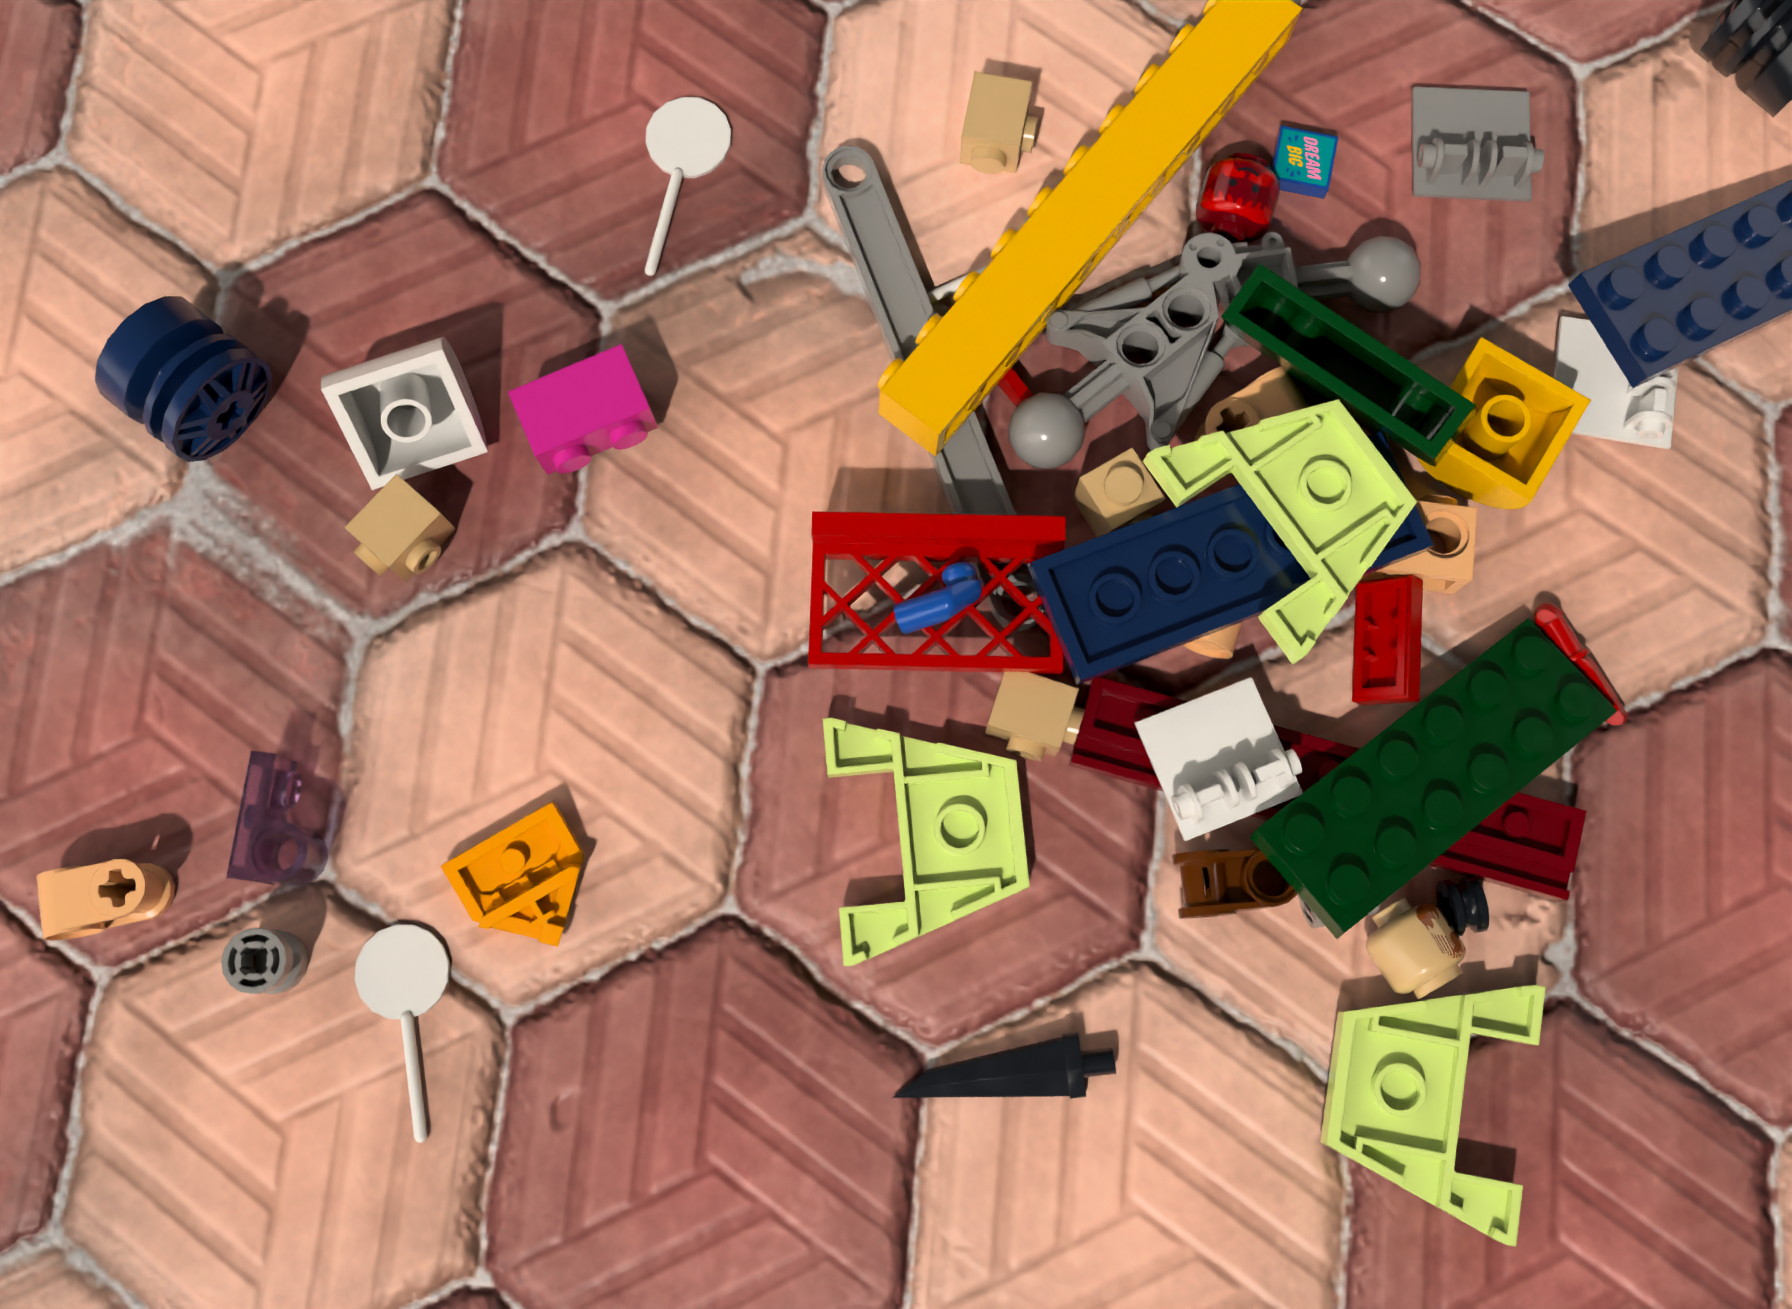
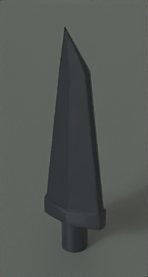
M1078 1032L1062 1034V1037L927 1069L892 1098L1070 1096V1099L1086 1097L1084 1078L1116 1074L1113 1048L1081 1051Z

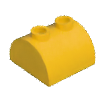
M1481 337L1449 387L1476 405V414L1436 467L1427 464L1419 458L1417 459L1424 469L1437 481L1465 498L1499 509L1523 508L1532 502L1591 399Z

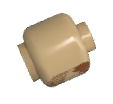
M1403 898L1372 917L1379 929L1367 939L1366 950L1395 992L1407 994L1413 991L1419 1000L1464 973L1458 963L1466 955L1465 945L1437 905L1422 903L1411 908L1407 900Z

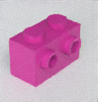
M622 344L508 391L532 451L547 475L555 471L564 474L579 470L591 461V456L612 447L617 450L633 447L646 439L648 436L647 432L658 428Z

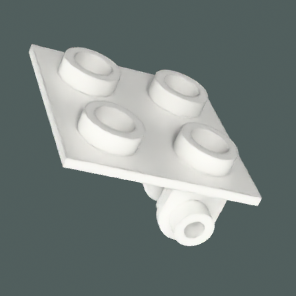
M1562 316L1559 323L1554 379L1591 399L1572 434L1663 449L1671 448L1678 367L1632 388L1591 321Z
M1252 677L1134 723L1184 841L1298 797L1303 793L1295 776L1302 773L1300 760L1293 749L1284 751Z

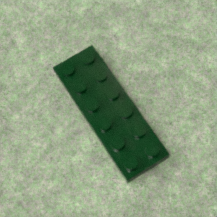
M1528 618L1263 823L1249 838L1334 937L1338 939L1609 719L1617 710Z

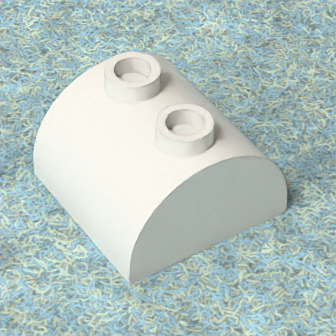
M445 337L323 375L321 378V390L372 490L385 486L396 474L405 480L488 452L483 425L462 367Z

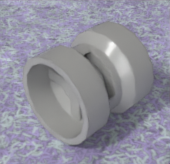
M252 928L243 930L231 938L224 949L221 963L226 980L238 991L250 994H279L287 992L299 984L306 974L308 956L307 949L302 941L292 933ZM254 956H256V960H255L256 967H255V968L253 967V959H254Z

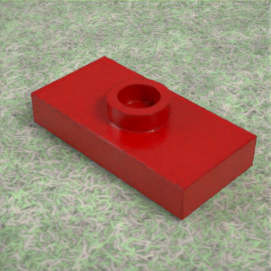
M1414 575L1358 581L1356 584L1352 702L1363 706L1419 702L1423 602L1422 579Z

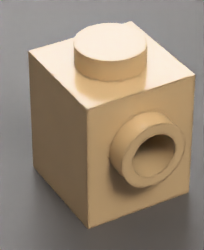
M974 71L961 134L960 164L971 165L975 170L986 174H998L1003 171L1017 172L1020 152L1032 153L1038 117L1028 116L1033 81Z
M1132 447L1081 476L1073 500L1096 537L1158 515L1165 497Z
M397 474L344 527L361 542L353 553L381 577L390 568L405 582L414 573L417 575L421 574L436 562L441 553L440 546L456 530L434 506Z
M1004 672L985 734L1007 741L1006 750L1026 759L1042 761L1044 754L1056 757L1062 742L1072 745L1075 743L1085 709L1074 706L1079 688L1029 672Z

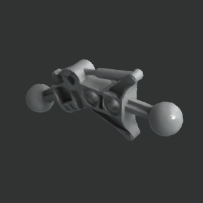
M1214 233L1199 234L1191 238L1184 246L1180 265L1148 280L1140 277L1070 311L1057 310L1053 312L1046 321L1045 336L1047 341L1053 345L1079 351L1097 368L1063 395L1039 392L1024 399L1011 415L1008 425L1009 442L1018 458L1033 468L1055 469L1070 462L1082 448L1086 434L1084 424L1123 394L1145 421L1148 448L1152 451L1155 448L1170 445L1176 432L1225 366L1223 359L1229 350L1240 346H1250L1225 324L1220 341L1212 352L1208 351L1219 318L1217 305L1221 302L1224 310H1226L1259 263L1317 301L1350 297L1352 302L1368 312L1387 313L1400 308L1415 295L1420 285L1421 262L1413 247L1397 237L1377 236L1363 241L1350 253L1347 261L1294 267L1291 247H1284L1282 237L1278 233H1266L1260 244L1249 246L1246 241L1230 243L1223 236ZM1175 282V285L1146 308H1133L1150 300L1153 292ZM1180 316L1192 320L1195 326L1189 328L1180 327L1174 324L1171 319ZM1130 352L1144 353L1151 359V362L1147 364L1132 363L1125 355Z

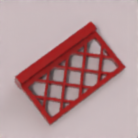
M812 511L811 537L813 547L808 651L809 668L1062 674L1063 650L1050 620L1039 610L1043 605L1040 595L1031 602L1008 577L1023 563H1031L1064 550L1066 516ZM826 560H853L867 576L846 596L841 598L825 582ZM866 560H879L883 562L874 569ZM898 561H915L930 576L906 600L928 593L937 584L941 588L946 587L942 579V572L947 566L965 561L977 562L993 578L983 587L981 596L976 602L949 619L937 631L931 626L921 629L929 638L912 654H896L880 638L897 622L894 611L872 630L850 607L874 583L895 604L906 601L882 577ZM930 562L946 563L937 570ZM993 563L1009 564L1000 571ZM999 586L1024 609L1001 632L976 609ZM826 595L835 606L824 615V598ZM842 613L866 636L848 653L823 652V630ZM967 616L992 639L976 655H959L943 639ZM1032 617L1050 635L1049 657L1023 656L1007 638L1026 620ZM874 644L882 653L864 652ZM936 645L945 655L927 653ZM1000 647L1008 656L989 655Z

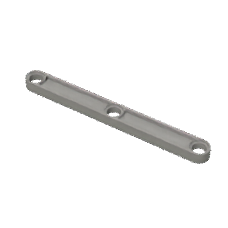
M850 145L838 147L830 152L824 160L822 172L825 193L892 362L898 357L905 361L918 346L915 342L919 332L935 313L872 158L859 147ZM844 165H854L862 169L866 176L861 185L847 189L840 187L832 179L833 174ZM973 412L936 457L929 453L953 514L1016 515L976 414ZM972 562L976 568L978 579L982 580L984 587L993 578L977 562ZM993 563V564L1001 571V570H1003L1009 563ZM1023 563L1008 579L1015 586L1028 588L1037 598L1039 593L1028 569L1030 563ZM999 586L986 599L997 622L1006 627L1016 616L1006 612L1002 606L1001 597L1005 590ZM1044 605L1039 608L1043 614L1045 612ZM1030 617L1016 631L1028 630L1035 626L1037 622Z

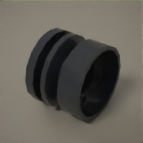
M1733 0L1717 18V23L1708 40L1697 54L1709 63L1730 43L1736 46L1739 50L1726 63L1720 73L1727 78L1751 60L1754 61L1761 68L1749 83L1745 94L1774 118L1792 100V0Z

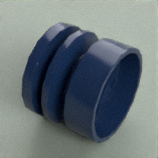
M164 296L144 304L125 318L107 339L97 360L95 382L99 393L120 411L136 422L145 424L147 432L163 442L165 447L176 456L187 462L206 460L223 452L238 440L257 419L268 399L272 375L269 364L233 336L224 334L221 326L181 296Z

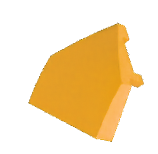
M553 800L444 862L440 867L472 921L479 922L478 927L488 930L494 928L538 939L540 943L558 947L585 854Z

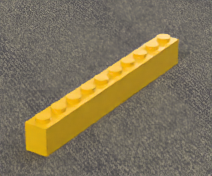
M1209 0L1203 10L1204 18L1195 27L1188 23L1176 36L1169 49L1170 57L1160 67L1153 63L1144 72L1135 87L1134 94L1136 96L1126 107L1118 103L1109 112L1099 129L1101 136L1090 148L1083 144L1075 151L1063 171L1065 177L1057 187L1053 189L1048 185L1040 191L1029 207L1027 216L1030 218L1018 231L1011 227L1001 236L991 252L990 257L993 260L980 274L973 270L965 277L954 294L953 300L956 303L944 317L936 313L926 322L916 338L915 343L918 346L905 361L900 357L896 358L886 368L877 384V387L880 389L878 414L936 457L1046 328V321L1053 312L1063 308L1285 47L1303 8L1291 0Z

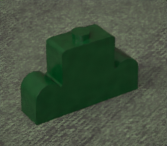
M1260 263L1221 316L1232 332L1262 354L1278 362L1290 374L1295 383L1325 403L1339 399L1359 426L1371 434L1381 431L1386 443L1392 439L1405 450L1431 466H1437L1476 414V405Z

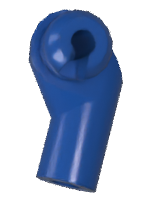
M966 561L951 564L942 572V579L946 587L895 604L894 613L900 630L904 634H909L945 622L976 602L981 596L983 582L982 580H977L975 566Z

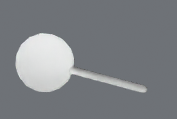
M681 97L666 102L654 112L646 127L645 143L652 161L663 172L671 175L645 266V273L648 276H653L656 273L682 178H697L711 173L724 162L731 148L732 132L726 115L714 103L699 97Z
M396 924L378 931L364 944L356 960L354 980L360 998L372 1012L387 1019H401L414 1138L418 1143H422L427 1139V1128L414 1017L427 1013L441 1000L449 983L450 961L445 946L432 932L417 925Z

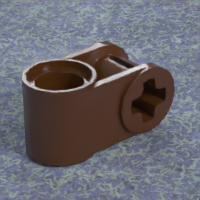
M1214 849L1172 855L1173 865L1180 867L1184 906L1178 909L1179 919L1234 915L1240 911L1270 909L1290 902L1298 894L1284 877L1283 887L1275 897L1266 896L1259 892L1253 882V871L1259 862L1271 863L1260 849L1239 851ZM1202 871H1203V873H1204V882H1205L1206 897H1205V892H1204V883H1203V874H1202Z

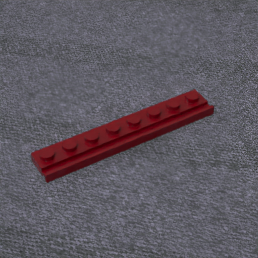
M1101 677L1092 679L1084 705L1083 719L1076 737L1069 766L1163 792L1134 723L1188 701ZM1273 725L1284 751L1293 749L1300 760L1302 773L1295 776L1302 792H1305L1360 749ZM1518 792L1428 866L1464 876L1473 875L1482 881L1554 901H1567L1570 891L1567 890L1570 873H1573L1575 870L1587 811ZM1297 797L1250 816L1267 821Z

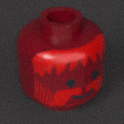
M1234 153L1226 159L1215 162L1208 169L1196 204V219L1204 230L1221 235L1229 240L1230 243L1255 241L1262 238L1268 232L1280 195V182L1274 172L1271 171L1268 162L1253 154Z

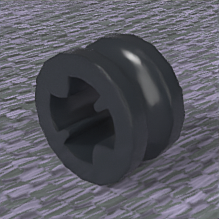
M1473 875L1461 877L1458 885H1455L1450 879L1438 881L1436 886L1437 906L1458 936H1463L1467 927H1470L1475 933L1487 931L1489 927V908L1485 893L1478 879Z

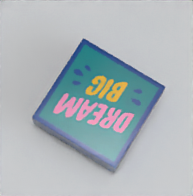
M1281 125L1276 136L1271 162V171L1274 172L1280 182V190L1324 199L1329 190L1338 137Z

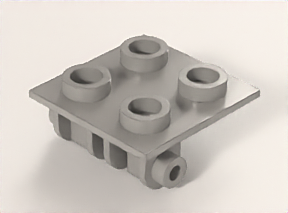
M1434 87L1412 88L1413 197L1530 202L1532 200L1531 173H1539L1541 171L1544 152L1543 149L1534 148L1531 143L1529 92Z

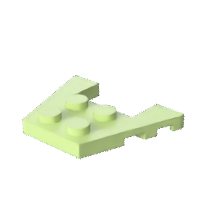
M1339 399L1263 419L1257 425L1228 433L1222 430L1200 436L1198 441L1170 448V445L1155 448L1146 455L1143 461L1176 508L1228 473H1232L1303 567L1310 580L1258 616L1261 623L1292 664H1295L1309 653L1324 628L1343 606L1350 592L1366 570L1371 567L1417 503Z
M835 718L823 719L828 778L886 772L894 774L905 889L904 902L839 908L844 967L862 963L1030 887L1016 760L937 742L935 744L901 736L900 733L877 728L875 730L848 724L847 721Z
M1524 985L1338 1012L1320 1142L1492 1239L1505 1245L1516 1247L1523 1185L1454 1171L1470 1035L1475 1034L1528 1045H1539L1546 987Z

